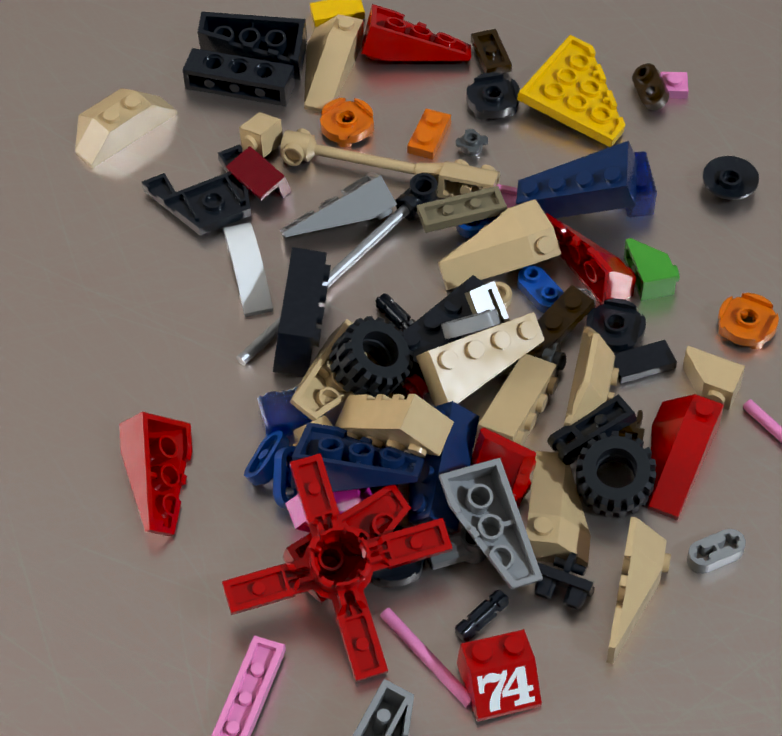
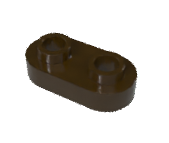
M646 63L639 66L632 76L637 93L642 103L649 110H659L668 102L669 91L660 72L653 64Z

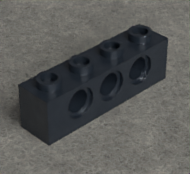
M192 48L182 69L185 89L285 107L295 86L294 65Z

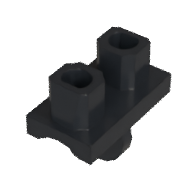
M571 552L567 560L555 557L553 566L564 569L563 571L538 563L543 580L535 583L534 593L537 596L551 600L557 585L567 588L563 604L580 611L587 596L592 597L595 587H593L594 583L592 581L572 575L576 573L584 576L587 569L585 566L576 564L578 558L576 553Z

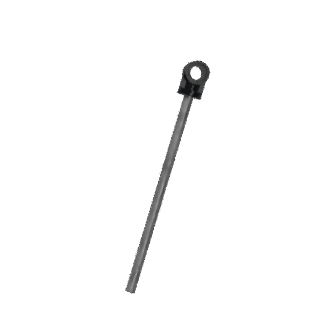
M420 173L413 176L410 180V188L395 200L397 210L330 270L329 281L323 282L322 285L329 288L404 218L411 221L415 220L418 217L417 205L438 200V183L436 178L428 173ZM280 317L236 357L240 364L245 365L278 335Z

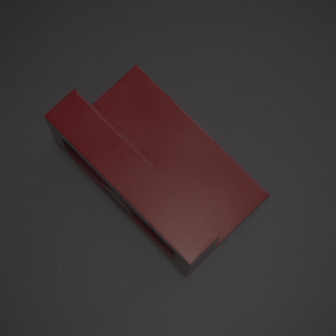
M251 146L225 167L229 173L261 201L273 190L282 198L291 192L286 177Z

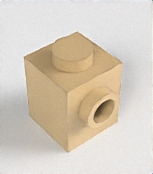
M259 112L239 127L242 151L251 146L264 158L281 145L283 137L281 119Z

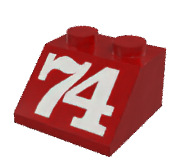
M524 629L460 644L456 664L471 699V706L477 722L541 707L542 701L535 656Z

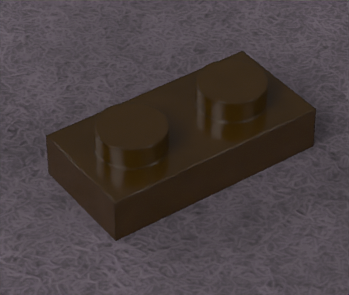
M496 29L471 34V43L484 73L495 72L503 74L512 72V63Z

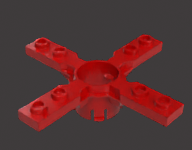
M321 453L291 461L289 466L307 525L311 531L312 540L306 547L304 556L301 559L222 581L230 613L235 615L293 598L297 594L313 590L320 597L332 600L337 617L336 620L355 682L388 673V668L364 589L369 585L375 571L396 568L452 551L453 547L443 518L365 540L364 537H359L361 531L356 527L349 526L347 531H345ZM342 542L351 545L358 551L363 560L364 570L362 568L357 569L359 577L348 582H337L335 586L333 585L334 581L328 580L323 575L321 578L319 577L321 568L318 564V558L314 557L317 552L320 553L322 551L321 547L329 543Z

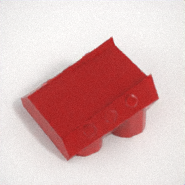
M482 428L479 431L470 466L500 458L519 509L521 501L531 489L532 483L529 477L536 466V452L491 430Z

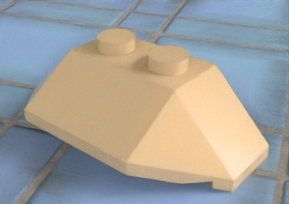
M121 88L79 115L75 147L76 155L93 169L175 116L177 110L160 96Z
M584 326L564 426H571L615 395V392H609L611 385H617L619 368H614L615 354L600 334L591 327Z

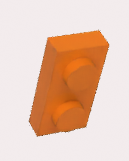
M426 108L407 145V153L433 160L451 124V115Z

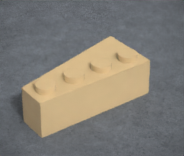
M532 312L417 355L416 359L434 406L451 401L458 404L545 339L535 313Z
M529 354L522 356L478 423L475 444L480 429L486 428L523 446L539 414L544 411L549 394L553 395L559 381V378L555 377L557 364Z
M377 394L376 398L371 395H348L335 427L347 430V436L360 440L363 436L372 439V445L382 448V446L401 451L407 450L416 456L425 458L426 454L440 456L454 421L416 394H409L407 399H404L405 396L401 394H394L392 398L384 394Z

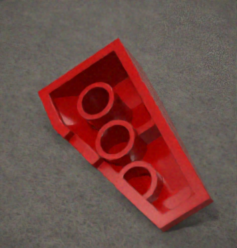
M545 214L554 227L561 250V255L559 256L600 305L604 304V300L607 299L626 300L634 295L636 276L630 267H626L620 258L550 214Z
M387 485L346 510L340 516L345 531H347L349 526L356 527L361 531L359 537H364L367 540L393 532L411 507L396 485ZM311 533L286 547L282 556L286 563L303 558L306 547L312 540ZM342 542L329 543L321 547L322 551L320 553L317 552L314 557L318 558V564L321 568L319 577L321 578L323 575L328 580L334 581L333 585L335 586L337 582H348L356 578L358 575L357 569H363V560L360 554L349 544ZM313 590L308 591L321 604L328 600L320 597Z

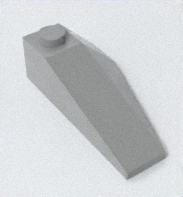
M371 172L342 189V197L338 198V196L325 200L318 207L319 211L314 212L312 210L280 229V232L284 237H290L370 220L375 217L380 220L393 212L391 208L396 206L397 203L382 176Z
M497 458L440 474L439 479L450 509L510 589L542 581L541 571L501 459Z

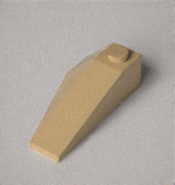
M338 14L315 28L306 45L304 109L321 112L327 103L338 98L362 48L364 37L363 19Z
M536 199L507 208L499 217L481 228L467 242H463L440 260L438 265L445 288L450 290L459 287L472 275L483 280L561 255V250L553 225Z
M348 319L329 336L290 400L293 406L312 421H315L345 401L348 395L354 394L352 391L347 393L343 389L344 385L341 382L337 383L335 380L337 375L335 372H331L330 368L333 362L329 360L333 344L353 324ZM365 352L368 359L378 365L377 361Z
M536 450V466L533 470L526 529L536 560L554 563L556 556L567 560L569 554L573 552L578 554L576 564L588 567L591 535L571 467L564 464L556 452Z
M637 517L630 518L606 663L611 664L614 663L659 586L661 573H668L671 554L665 553L667 540Z

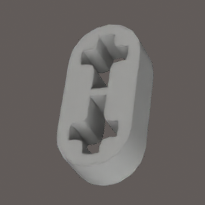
M491 309L442 323L441 327L445 339H450L494 327L501 323L497 309Z
M725 529L694 542L688 551V566L693 571L704 574L737 561L744 553L746 544L744 535L735 529ZM728 541L730 545L736 544V548L733 549L731 546L724 547V544ZM697 553H700L702 556L709 555L708 560L696 558Z

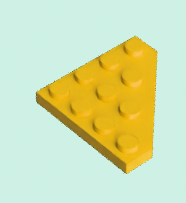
M569 35L519 91L517 100L608 147H612L623 134L626 124L623 117H619L617 112L618 105L612 91L607 88L606 76L601 64H597L595 59L596 52L593 46Z

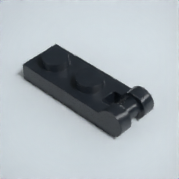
M618 394L571 426H564L551 434L547 443L553 451L559 452L558 457L564 464L570 465L578 459L582 448H587L588 441L592 438L597 441L599 434L606 433V436L610 437L612 431H620L637 421L636 414Z

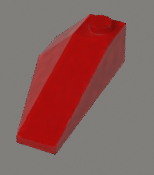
M372 4L362 41L361 54H365L372 60L381 59L385 61H470V44L443 32L434 34L426 28L427 25L418 22L417 25H414L404 20V14Z
M696 394L662 402L651 427V458L656 461V479L652 495L648 499V510L678 520L720 426L724 404Z
M140 412L119 424L121 455L145 532L173 536L181 507L179 499L180 490L186 484L187 476L184 474L186 463L191 461L192 456L191 424Z

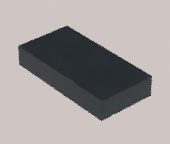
M666 340L615 353L614 368H619L618 380L620 384L672 370L677 365V361Z

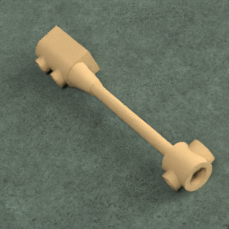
M303 128L297 131L286 130L281 141V157L288 165L297 166L302 161L309 162L315 155L413 175L428 173L437 180L439 198H449L496 187L500 182V172L496 171L491 165H483L481 168L469 166L466 161L461 159L456 160L454 163L445 161L444 163L415 164L319 145L316 143L314 135H311L308 130Z

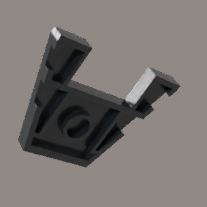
M240 144L218 152L219 162L226 173L178 192L174 190L165 173L142 181L145 193L199 235L251 216L248 188L225 168L242 153V146Z

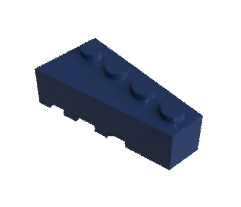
M629 140L518 180L516 204L536 199L544 213H548L554 218L635 207L638 161Z
M454 401L434 406V408L454 421L440 456L426 454L425 458H423L424 465L418 482L409 483V506L411 509L408 513V522L419 525L443 518L448 533L458 531L459 519L448 505L439 475L470 466L480 417Z

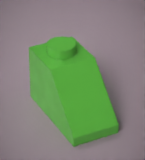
M632 238L626 239L623 258L627 267H630L635 273V288L640 300L644 301L673 295L676 282H679L680 276L677 266L672 265L669 255Z

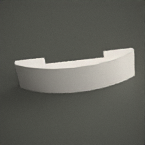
M251 223L224 227L223 232L234 268L245 317L273 312L265 270Z

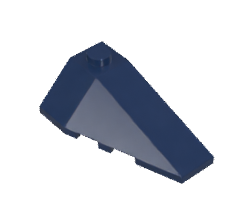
M309 422L292 455V461L321 453L333 492L418 482L424 465V459L393 447H386L384 449L372 445V439L363 436L360 440L347 436V430L339 427ZM291 472V488L296 489V485Z

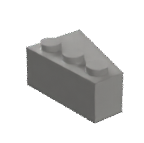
M383 679L353 736H408L414 694Z

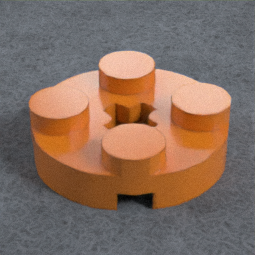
M345 98L334 99L327 103L321 111V131L329 140L337 142L338 146L350 147L353 143L365 139L374 131L373 110L366 102L354 98V102L346 101ZM342 119H345V120H347V121H348V120H352V121H351V122H342Z
M742 293L741 297L734 299L733 296L727 298L722 303L718 315L719 334L735 344L748 346L751 349H760L764 343L771 340L776 333L779 316L773 310V304L765 297L754 293ZM748 316L752 317L753 323L744 322L742 319H746Z

